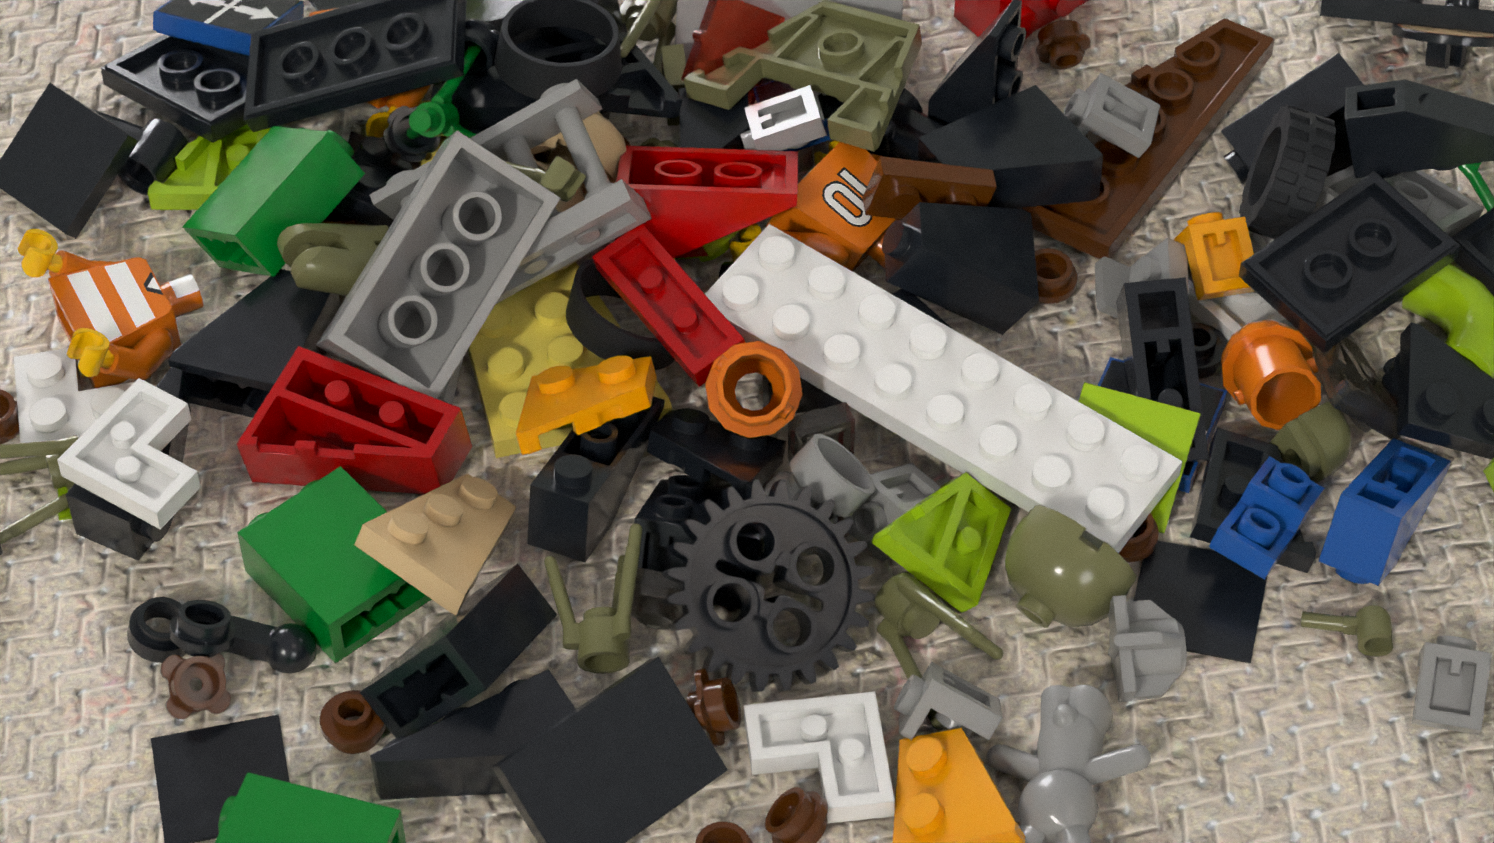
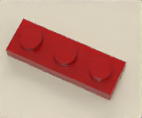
M643 224L626 232L592 256L597 270L698 387L706 383L714 360L733 345L746 343L741 334Z

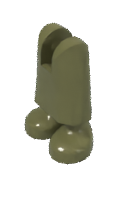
M301 223L289 226L283 230L278 237L277 246L284 262L291 267L292 278L298 288L347 296L389 227L387 225Z

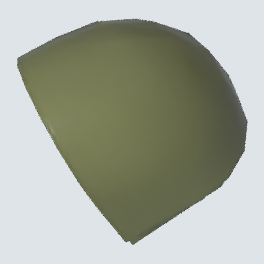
M1335 401L1321 404L1286 423L1269 442L1278 446L1283 463L1299 467L1315 483L1326 479L1344 465L1352 446L1349 424Z

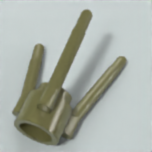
M677 0L623 1L620 6V12L628 32L620 45L621 58H625L638 39L649 42L656 38L658 44L653 65L662 74L661 46L670 45L675 36L676 25L672 20L677 13Z
M75 435L55 441L0 445V459L28 457L0 463V476L48 468L54 490L66 487L67 491H69L75 483L61 476L57 459L78 439V436ZM67 493L0 531V545L69 508L66 498Z
M638 523L631 525L625 555H621L618 558L612 608H591L584 612L583 621L580 623H576L556 558L554 556H547L544 560L549 584L562 624L563 648L577 650V664L585 671L601 674L614 673L628 667L630 663L631 610L642 537V526Z
M903 572L891 577L878 591L875 598V608L884 619L877 626V632L890 644L907 679L912 674L922 678V674L903 637L924 638L936 629L940 621L993 659L999 660L1003 657L1004 653L1000 647L963 620L961 616L941 603L911 573ZM931 708L927 716L935 729H941L943 725L935 717L937 711Z

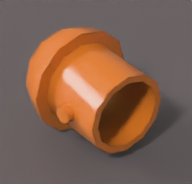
M1267 319L1248 323L1231 335L1221 357L1223 386L1237 401L1238 405H1247L1251 414L1261 426L1281 430L1286 423L1319 405L1321 401V383L1315 375L1319 370L1313 357L1312 346L1296 328Z
M761 341L733 345L714 360L705 383L709 410L726 430L747 438L775 434L794 418L803 395L799 369L782 349ZM758 373L765 376L772 384V398L770 403L763 409L751 411L743 408L736 400L735 388L737 382L746 374Z

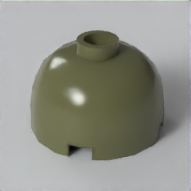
M1035 505L1017 525L1007 546L1005 570L1008 582L1022 597L1016 607L1027 618L1044 628H1048L1053 620L1068 627L1092 626L1107 618L1112 597L1127 596L1130 588L1136 581L1137 576L1133 569L1105 541L1098 549L1089 540L1084 538L1082 534L1087 528L1056 510Z

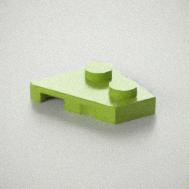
M245 125L214 143L201 136L188 143L175 157L177 169L164 183L154 181L150 185L148 198L151 210H198L271 128L252 132Z
M965 472L944 484L873 536L871 543L955 609L963 613L979 603L1011 508Z

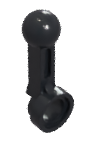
M155 597L139 605L132 612L128 625L127 640L131 649L143 659L156 663H162L167 657L175 654L183 657L186 653L171 641L169 633L154 631L145 623L153 618H165L171 621L178 614L182 604L172 598ZM231 616V622L236 629L233 645L224 652L268 662L274 670L281 673L300 672L313 662L316 656V643L313 635L305 627L294 623L275 627Z

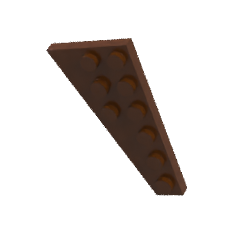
M1224 18L1175 47L1174 56L1160 65L1152 68L1147 64L1131 74V82L1124 86L1160 105L1152 142L1147 150L1138 158L1089 131L1085 137L1103 154L1100 196L1086 202L1015 209H1023L1031 213L1033 230L1097 259L1103 257L1111 259L1273 54L1275 39Z

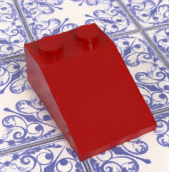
M626 146V152L620 155L616 182L622 179L643 198L652 219L644 222L643 225L664 249L675 258L797 206L798 151Z

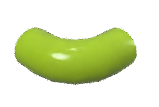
M1449 264L1405 295L1401 306L1403 309L1430 320L1441 327L1447 334L1445 344L1494 379V296L1481 281L1457 266Z

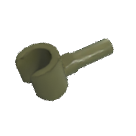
M559 156L555 157L546 172L539 168L506 162L565 202L573 198L586 178V175L576 170L571 163Z
M1366 606L1360 609L1355 616L1302 612L1301 627L1357 635L1358 649L1364 655L1379 657L1392 652L1391 618L1388 612L1381 606Z

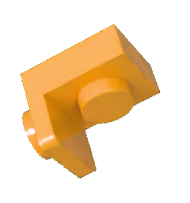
M1212 212L1189 219L1187 221L1188 226L1173 240L1185 246L1197 301L1254 292L1239 277L1240 264L1254 254L1245 216L1224 219L1221 212Z

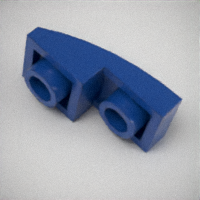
M1269 456L1250 480L1240 501L1219 526L1208 547L1265 580L1295 537L1325 488L1310 480L1309 476L1299 467L1289 463H1281Z

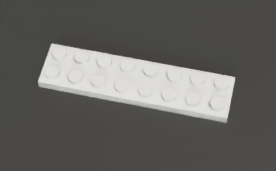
M770 224L705 293L710 301L741 334L746 343L761 341L782 349L799 369L802 379L961 473H968L983 486L1027 512H1030L1035 505H1041L1075 520L1087 528L1082 536L1098 549L1105 541L1119 553L1180 475L1182 461Z

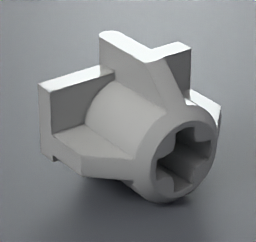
M1126 595L1113 596L1108 613L1110 624L1108 655L1111 657L1113 675L1116 680L1118 702L1161 698L1186 668L1187 651L1183 626L1151 600L1126 601Z

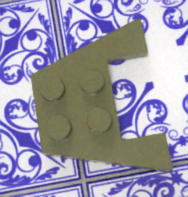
M823 0L768 30L769 41L753 50L739 46L723 55L724 66L707 75L699 68L684 78L687 98L728 110L762 78H769L789 84L794 89L811 85L812 91L836 97L839 101L844 102L827 119L830 139L875 152L881 144L921 48L920 25Z

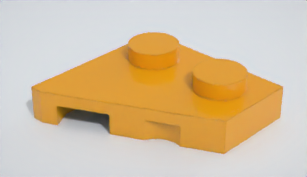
M614 356L602 361L598 365L572 369L569 366H554L542 371L538 375L532 376L516 430L521 454H531L541 450L539 435L572 423L574 432L580 435L598 428L610 420L624 418L651 407L657 379L651 356L632 359L629 356Z
M962 728L915 736L912 740L908 738L900 739L893 843H1025L1023 831L1013 818L1004 802V798Z

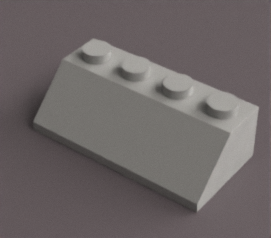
M459 131L454 132L441 144L316 346L347 365L438 399L556 207L560 197Z

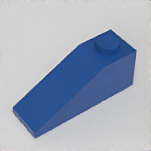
M1393 438L1341 493L1319 562L1335 568V572L1345 580L1358 584L1372 583L1379 586L1397 564L1446 476L1451 460Z

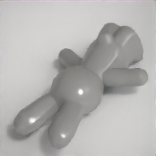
M1053 685L1043 690L1041 694L1037 756L1002 744L994 745L988 750L987 762L993 769L1029 782L1020 795L1018 805L1020 828L1025 835V843H1091L1088 832L1096 820L1098 803L1092 785L1141 771L1147 768L1150 763L1151 753L1141 744L1130 745L1102 754L1103 738L1105 733L1111 728L1113 713L1108 699L1098 688L1089 685H1077L1074 687Z

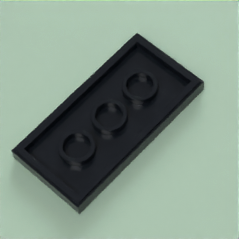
M366 0L251 32L244 122L252 132L272 128L273 126L287 124L464 76L467 0Z

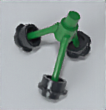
M474 18L466 19L464 76L467 72L484 73L490 67L495 66L494 60L500 33L495 26L487 21ZM464 76L446 80L431 102H424L414 108L401 106L395 109L387 119L389 126L383 133L387 148L392 153L397 152L400 154L402 160L413 163L425 159L428 152H434L440 143L441 136L449 137L456 131H459L468 138L477 135L464 129L459 124L458 111L451 103L452 95Z

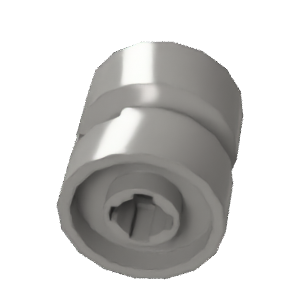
M814 434L791 458L789 464L792 472H778L763 488L767 497L774 482L780 479L786 480L788 498L792 499L800 488L805 486L811 487V507L815 508L829 499L835 502L829 520L834 524L839 522L838 516L844 518L851 517L874 493L875 485L866 468L849 450L831 437L823 434ZM804 550L802 552L807 555L815 554L812 551Z

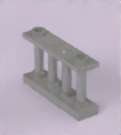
M578 79L570 83L552 86L541 95L538 101L470 138L505 162L509 161L515 164L538 168L530 149L561 132L578 171L586 175L583 181L588 192L585 200L563 212H558L556 207L554 208L497 303L652 219L643 198L625 181L621 179L616 183H610L582 121L602 110L599 100ZM431 161L414 170L402 171L392 176L387 181L386 186L369 195L373 205L395 220Z

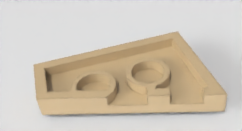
M467 473L364 523L354 545L456 616L469 590H472L483 566L490 559L508 528L516 506L500 496L492 484Z

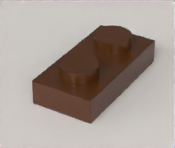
M880 156L862 199L865 215L903 219L919 202L988 207L997 186L993 170Z

